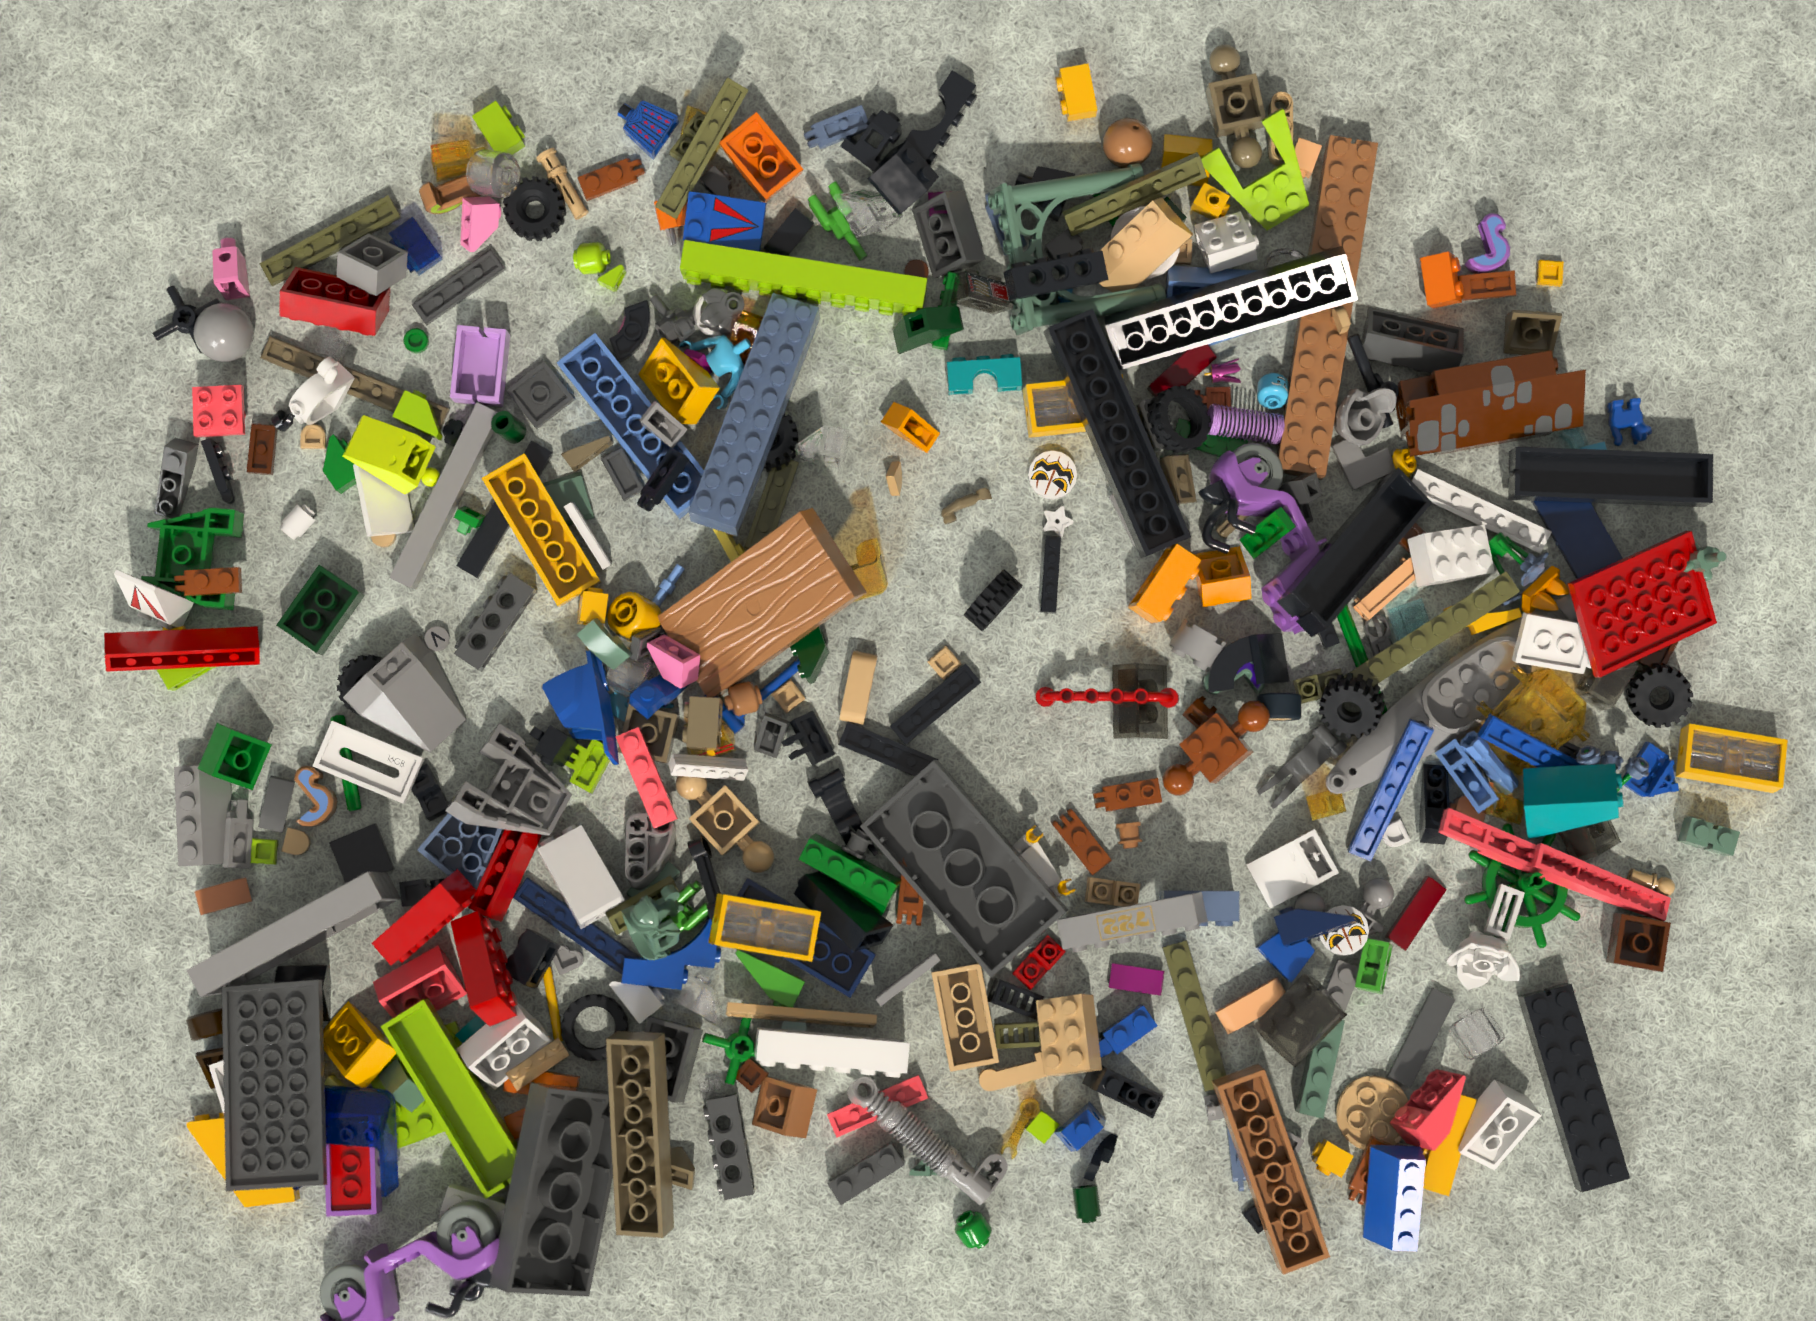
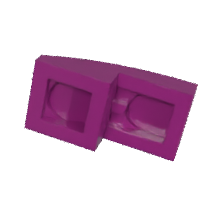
M1112 963L1108 988L1161 996L1165 971Z

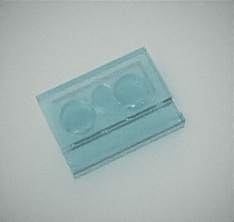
M1422 598L1387 610L1397 641L1430 621Z

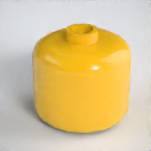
M629 591L620 594L613 600L607 613V622L615 634L631 642L632 636L638 632L661 626L658 616L662 612L659 606L650 599L637 592Z

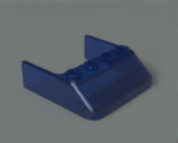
M325 1085L326 1144L376 1148L380 1158L381 1197L388 1196L399 1187L396 1106L393 1094L385 1089ZM293 1187L294 1190H298L299 1188H301V1187Z

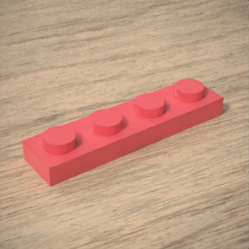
M640 727L616 736L653 828L678 819Z
M919 1074L879 1091V1093H885L883 1097L886 1095L889 1097L888 1101L891 1099L899 1101L906 1108L928 1099ZM854 1103L827 1114L836 1137L877 1121V1115L873 1117L871 1115L872 1111L869 1113L866 1111L867 1107L864 1109Z

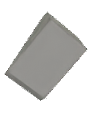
M656 401L651 404L639 420L644 428L672 449L688 430Z

